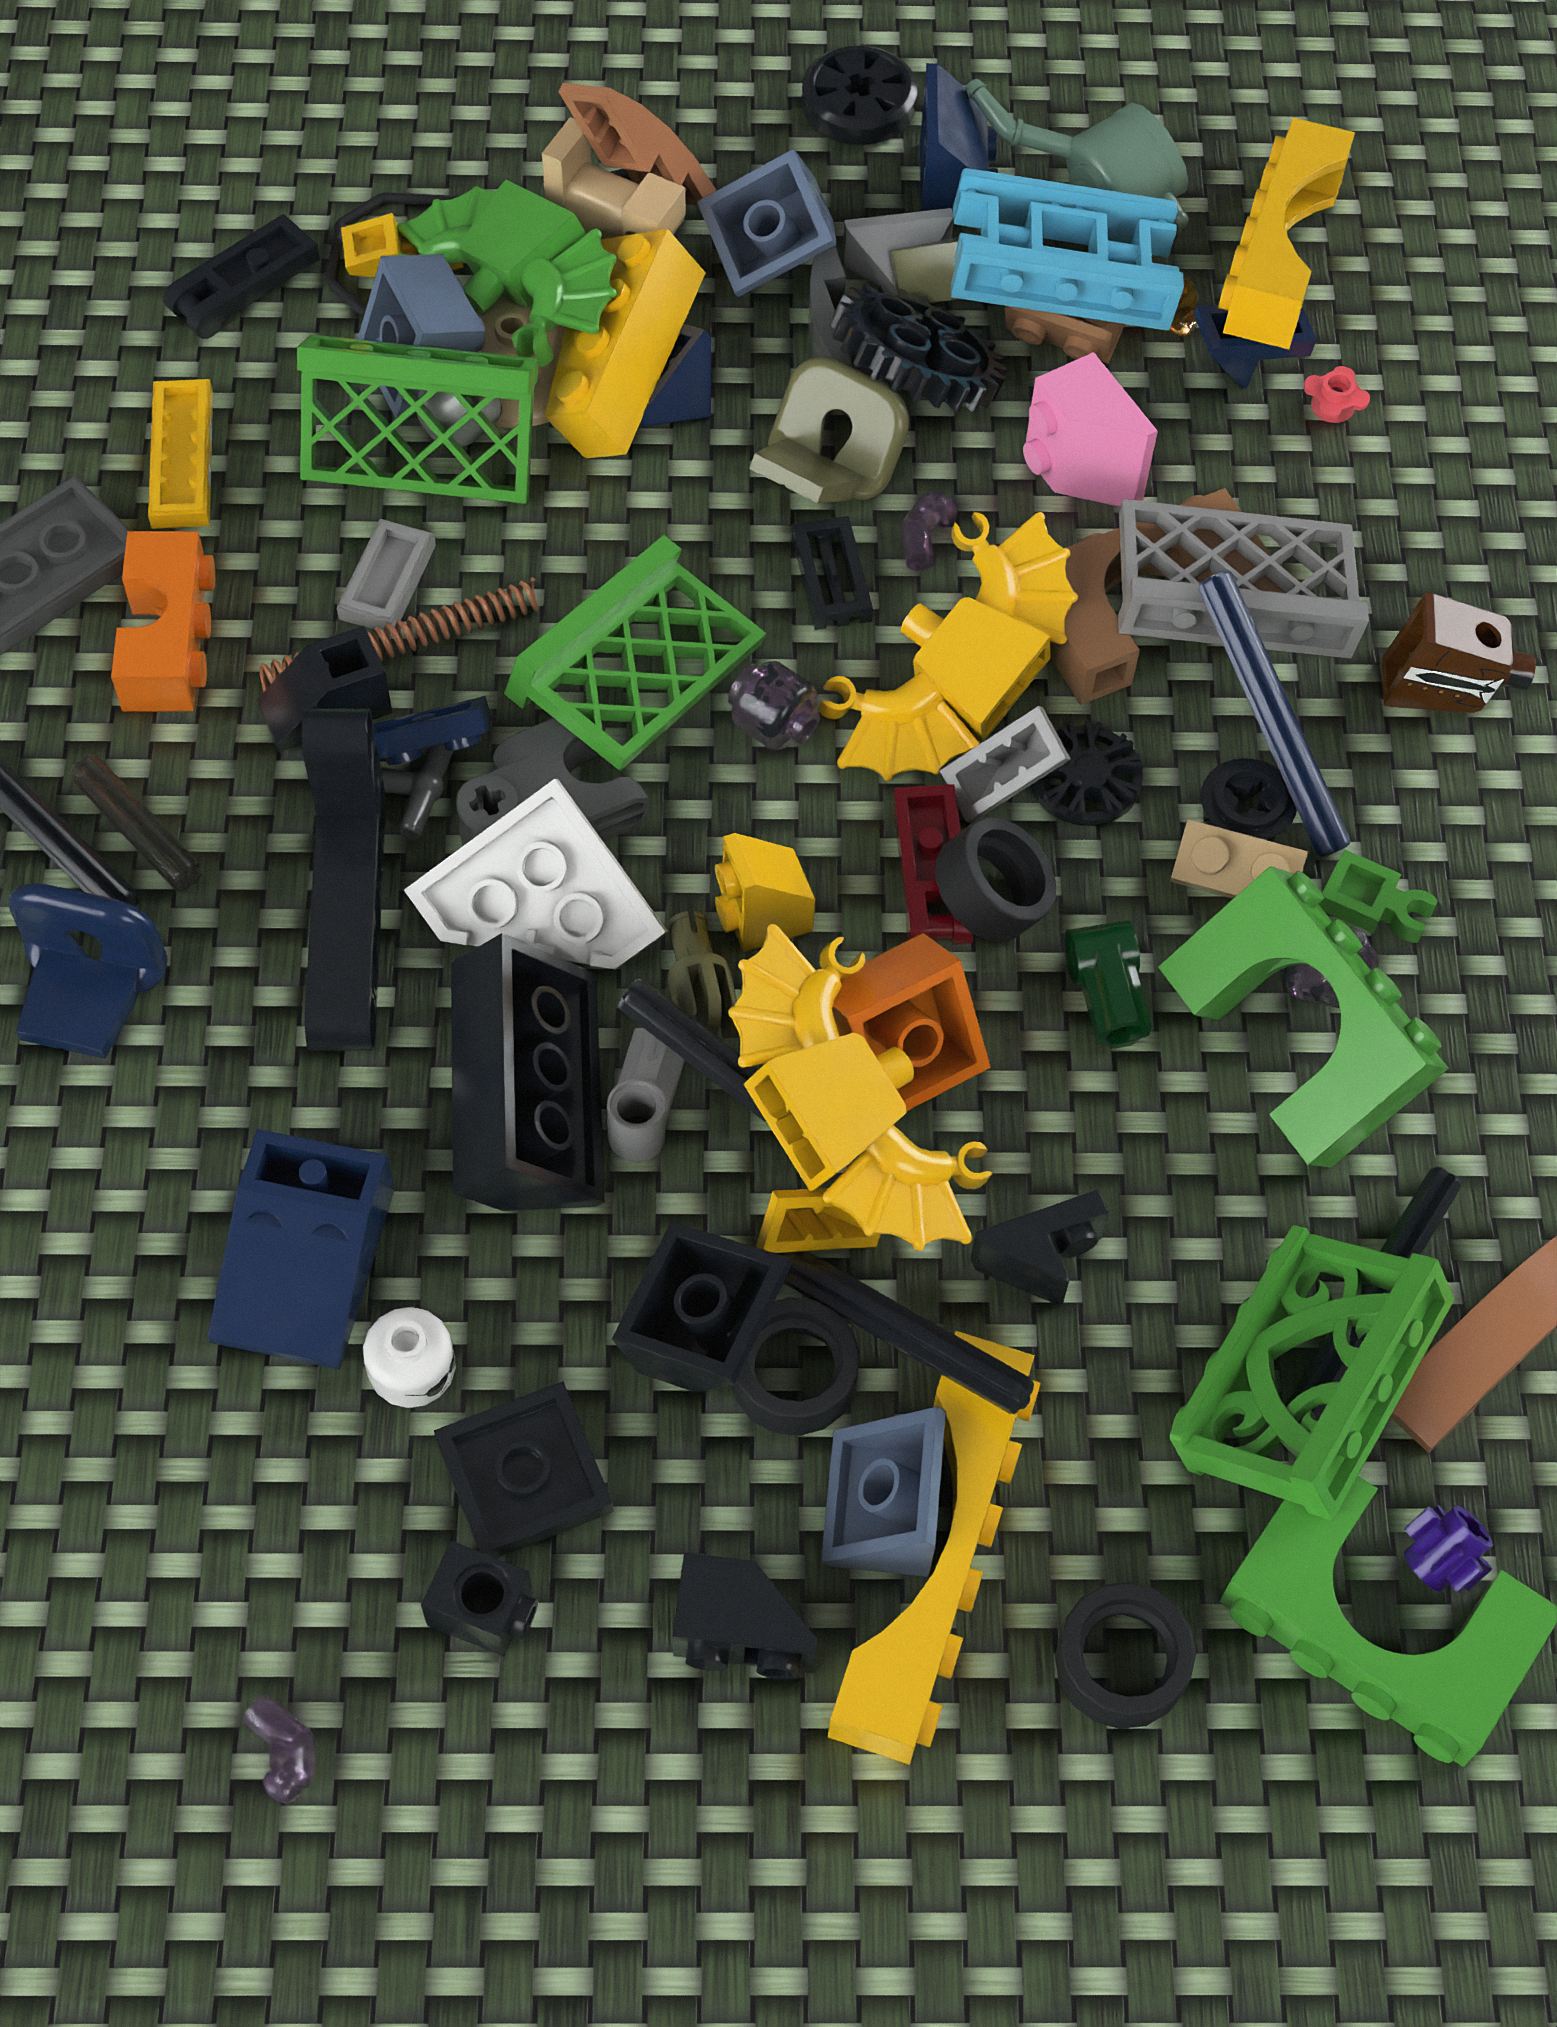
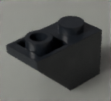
M365 626L306 645L257 699L278 752L302 745V717L304 709L370 708L372 720L392 714L386 672Z
M684 1553L672 1635L673 1656L686 1658L685 1663L688 1666L706 1671L726 1670L728 1663L757 1666L756 1672L758 1674L780 1680L796 1679L799 1677L800 1672L814 1673L818 1639L755 1561Z

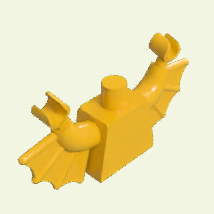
M974 512L971 516L974 524L980 531V536L976 539L964 537L957 523H954L951 532L953 543L963 551L974 552L975 555L972 560L980 573L982 584L975 600L970 597L961 598L945 619L921 603L917 604L906 616L900 632L921 647L913 659L915 677L895 690L866 689L865 694L856 692L854 684L844 676H835L826 681L823 689L840 693L845 702L843 704H835L831 701H821L818 705V711L822 716L828 719H839L846 715L849 709L861 711V719L837 760V766L840 769H845L846 767H865L880 774L885 781H891L894 776L913 770L938 775L940 770L950 760L959 755L966 754L988 738L1049 661L1050 641L1060 645L1066 643L1065 618L1073 603L1078 600V595L1069 584L1065 572L1066 560L1070 557L1071 553L1068 548H1063L1057 544L1048 534L1044 522L1045 515L1042 512L1035 513L998 547L996 545H989L986 540L989 533V523L983 514Z
M770 924L767 927V935L762 949L748 960H740L738 964L742 972L743 985L741 995L734 1006L728 1010V1015L732 1018L740 1036L739 1066L745 1068L764 1064L744 1083V1086L809 1191L812 1192L854 1160L825 1191L822 1199L826 1204H832L852 1215L863 1229L865 1235H895L912 1244L916 1251H921L926 1244L940 1239L969 1244L972 1240V1235L950 1187L949 1180L952 1176L954 1181L965 1189L982 1187L990 1178L992 1172L974 1173L966 1167L964 1159L981 1158L988 1149L981 1142L973 1141L965 1144L956 1156H950L946 1151L925 1150L916 1146L893 1125L907 1113L906 1104L897 1089L912 1082L914 1078V1069L909 1057L897 1047L889 1048L875 1056L864 1037L858 1033L853 1032L840 1037L832 1011L834 999L842 987L840 980L849 978L864 966L866 961L863 951L859 953L851 962L850 967L840 965L835 958V950L842 943L844 937H838L823 948L820 954V966L822 969L815 970L777 925Z

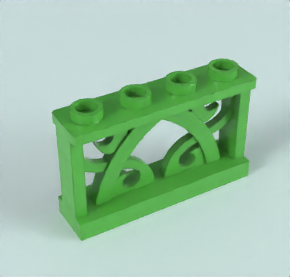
M1293 1225L1281 1246L1276 1247L1272 1251L1267 1263V1269L1251 1297L1245 1299L1239 1307L1236 1322L1222 1346L1210 1356L1205 1367L1204 1376L1189 1402L1179 1409L1174 1418L1170 1432V1441L1187 1470L1198 1475L1206 1473L1303 1505L1308 1514L1333 1521L1455 1300L1438 1259L1412 1253L1410 1259L1310 1234L1307 1228ZM1320 1272L1344 1278V1292L1340 1299L1333 1300L1327 1285L1319 1280V1291L1314 1296L1308 1298L1306 1296ZM1361 1283L1387 1289L1391 1292L1361 1295ZM1353 1326H1356L1355 1332L1358 1339L1362 1335L1367 1334L1359 1348L1350 1345V1334ZM1333 1331L1335 1349L1341 1361L1347 1367L1341 1381L1312 1387L1298 1395L1285 1407L1276 1385L1274 1360L1303 1342ZM1327 1404L1319 1420H1314L1315 1415L1312 1409L1319 1405ZM1238 1414H1242L1245 1417L1239 1426L1232 1429L1236 1437L1253 1435L1265 1423L1269 1426L1257 1439L1246 1445L1232 1447L1222 1444ZM1281 1442L1297 1459L1293 1466L1266 1458L1265 1456Z

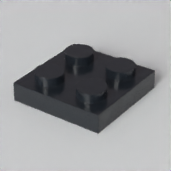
M564 1381L434 1430L438 1447L479 1552L498 1558L614 1512L613 1502Z

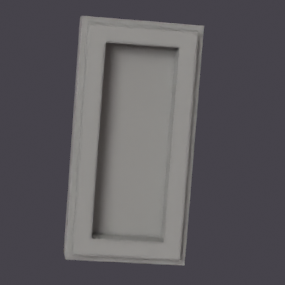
M380 519L338 603L337 612L339 620L370 629L378 627L383 632L387 623L395 628L397 620H401L436 547L434 533Z

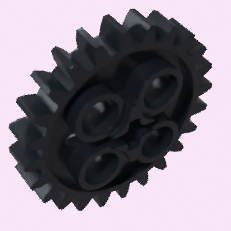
M864 284L861 290L851 287L848 294L844 293L833 315L830 327L835 329L832 337L843 343L840 348L843 353L856 356L853 364L857 367H866L873 370L871 378L873 380L882 379L886 381L894 392L901 389L909 391L913 401L918 402L922 396L928 398L930 403L938 409L942 402H945L955 412H959L962 405L970 411L976 412L978 406L988 408L990 402L995 401L1006 379L1005 374L1008 368L1002 365L1004 356L993 352L996 346L995 343L980 339L983 333L982 330L967 328L964 325L966 318L947 312L946 306L939 305L935 308L929 305L925 296L921 295L916 300L911 298L901 288L898 294H894L885 285H880L877 291L871 286Z

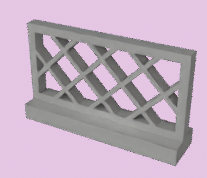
M1128 499L1122 500L1119 509L1123 602L1118 613L1119 634L1223 645L1200 594V583L1194 578L1207 569L1213 574L1229 571L1234 577L1265 649L1352 658L1369 623L1368 603L1360 602L1351 524ZM1135 521L1154 523L1167 535L1156 543H1152L1136 529ZM1198 528L1213 530L1225 541L1211 550L1192 532ZM1254 535L1270 536L1282 548L1273 555L1268 556L1250 538ZM1312 541L1336 544L1337 556L1327 563L1307 545ZM1177 543L1197 559L1195 563L1185 570L1164 553ZM1233 550H1237L1255 568L1242 576L1222 558ZM1291 556L1295 557L1313 573L1301 583L1280 566L1281 563ZM1151 563L1170 580L1138 577V570ZM1266 575L1286 593L1260 591L1252 584ZM1324 582L1340 595L1342 599L1317 597L1310 590Z

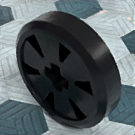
M870 46L837 48L819 56L807 68L802 82L803 113L813 128L832 140L853 145L880 143L897 136L911 123L916 111L917 81L910 67L899 57L888 51Z

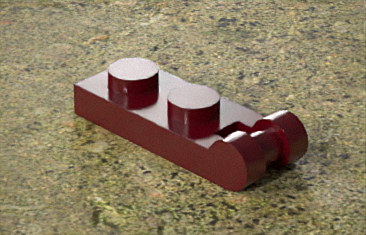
M955 784L894 788L892 802L906 911L907 940L924 933L932 940L951 939L953 945L972 944L973 934L953 917L950 910L949 914L928 915L926 905L944 903L935 879L936 858L943 845L961 832Z

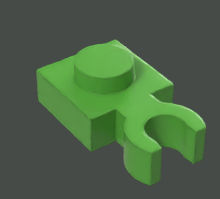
M1344 849L1322 892L1324 900L1319 903V906L1324 912L1373 934L1379 921H1384L1390 924L1393 932L1399 938L1407 942L1418 943L1426 924L1412 919L1408 913L1416 912L1430 918L1438 900L1432 894L1423 890L1404 892L1397 889L1396 887L1402 874Z

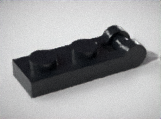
M282 214L174 281L166 289L163 302L176 316H185L188 327L198 337L208 339L220 330L224 320L319 261L318 244L285 214ZM208 293L211 294V296H209L208 298L204 299L203 301H200V299Z

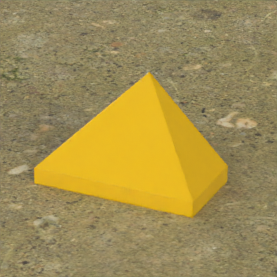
M818 1188L812 1192L809 1189L772 1191L756 1247L772 1253L877 1247L881 1234L865 1235L861 1226L847 1211L832 1204H826L822 1197L828 1188Z

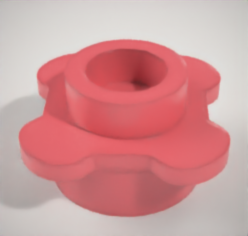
M1338 366L1321 377L1311 375L1307 377L1304 383L1305 393L1312 396L1311 408L1314 414L1320 419L1331 423L1344 422L1352 417L1355 410L1361 411L1367 408L1370 395L1367 391L1361 390L1354 379L1355 372L1344 366Z

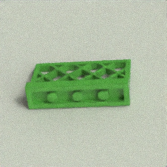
M321 335L308 336L297 347V370L302 371L300 479L526 504L529 500L534 386L538 382L539 359ZM317 379L338 381L353 398V401L335 417H332L317 400ZM354 383L369 384L370 386L362 392ZM379 386L395 387L411 405L391 423L384 418L367 398ZM411 389L426 390L427 392L418 398ZM437 392L452 393L468 411L447 430L424 405ZM468 395L482 396L484 398L475 404ZM494 398L519 400L518 424L504 436L481 411ZM358 405L381 430L379 434L362 448L338 424L340 420ZM415 411L438 436L418 455L395 430ZM316 416L324 424V426L317 432ZM472 417L495 442L474 461L452 437V434ZM328 431L352 455L341 467L316 465V442ZM518 434L516 451L508 441ZM385 437L390 440L409 462L396 474L381 472L366 455ZM442 443L446 445L465 467L452 480L437 478L422 461ZM501 449L516 467V485L493 484L479 466ZM358 462L364 470L349 468ZM414 468L420 476L406 474ZM471 474L477 482L463 480Z
M665 535L516 657L504 693L522 709L531 701L535 702L619 771L627 766L761 646L767 634L678 564L677 560L682 549ZM675 586L694 602V609L667 608L665 594ZM632 622L657 623L660 640L631 638L629 624ZM669 624L697 626L700 643L672 641ZM710 627L728 628L742 641L737 645L712 644ZM596 652L621 654L624 671L594 669L593 655ZM634 655L662 656L665 674L636 672ZM674 657L702 659L704 674L702 676L677 675ZM559 684L585 685L587 703L567 702L555 693L553 689ZM597 686L626 688L629 706L599 704ZM638 689L667 690L669 705L666 708L641 707ZM601 721L631 722L633 737L625 745L621 746L602 730Z

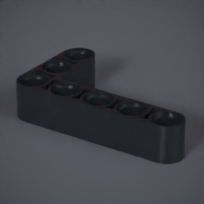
M370 708L304 709L302 717L303 757L316 811L305 998L306 1046L308 1052L373 1051L377 1020L386 799Z

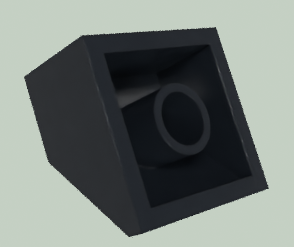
M671 1221L612 1340L640 1374L695 1393L734 1385L792 1266V1262L788 1257Z

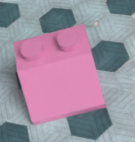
M1093 352L1035 378L1023 453L1030 470L1036 475H1041L1055 493L1120 507L1123 499L1143 501L1158 431Z

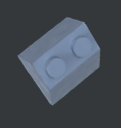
M795 149L786 152L697 201L733 291L738 297L836 245L832 216L814 175Z
M443 254L381 256L358 339L479 352L485 343V327L482 319L476 315L466 297L460 279L455 277ZM379 386L395 418L411 406L395 387ZM411 389L418 397L420 390Z

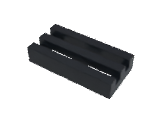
M849 516L792 524V541L814 629H826L827 621L836 620L838 627L849 625V619L859 617L860 623L872 622L873 606ZM828 535H838L855 601L845 602ZM815 537L832 604H824L808 538Z

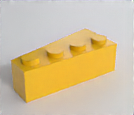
M668 229L601 239L602 247L617 257L610 275V285L612 288H615L617 292L616 297L612 298L600 315L599 332L597 334H589L568 327L565 328L544 417L584 458L627 454L643 418L645 408L661 377L706 274Z

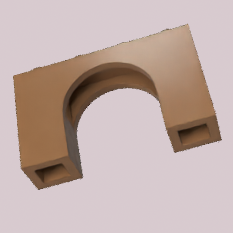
M1226 488L1205 496H1192L1180 504L1182 506L1241 512ZM1135 521L1136 529L1152 543H1156L1167 535L1154 523ZM1120 528L1104 534L1094 533L1088 535L1079 543L1066 547L1071 553L1070 557L1066 560V578L1073 591L1077 593L1078 600L1073 603L1065 618L1067 641L1062 645L1050 641V657L1080 705L1132 685L1140 649L1130 635L1119 634L1118 615L1106 596V593L1112 587L1122 581ZM1198 528L1192 532L1211 550L1225 541L1213 530ZM1258 535L1250 538L1255 545L1268 556H1271ZM1178 543L1164 552L1184 570L1197 561L1194 556ZM1233 550L1222 558L1242 576L1255 568L1237 550ZM1151 563L1138 570V576H1165ZM1207 569L1194 579L1201 583L1206 578L1215 574ZM1266 575L1252 584L1260 591L1286 593Z

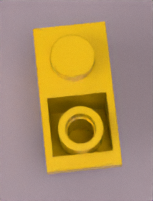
M737 833L723 836V862L715 865L716 877L722 895L715 897V905L723 930L726 933L735 931L742 951L747 952L763 947L767 935V927L770 924L777 925L788 938L812 932L814 927L815 898L794 849Z

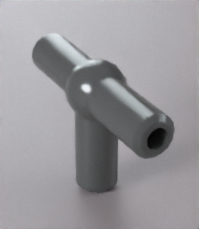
M444 743L429 747L422 767L417 773L381 767L385 792L410 796L398 826L401 835L407 839H418L422 836L433 804L443 794V778L454 751L446 750Z

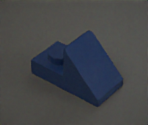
M1219 305L1197 306L1194 312L1210 356L1242 388L1248 387L1259 360L1310 356L1317 342L1303 306L1289 350L1223 333L1228 310L1218 308Z

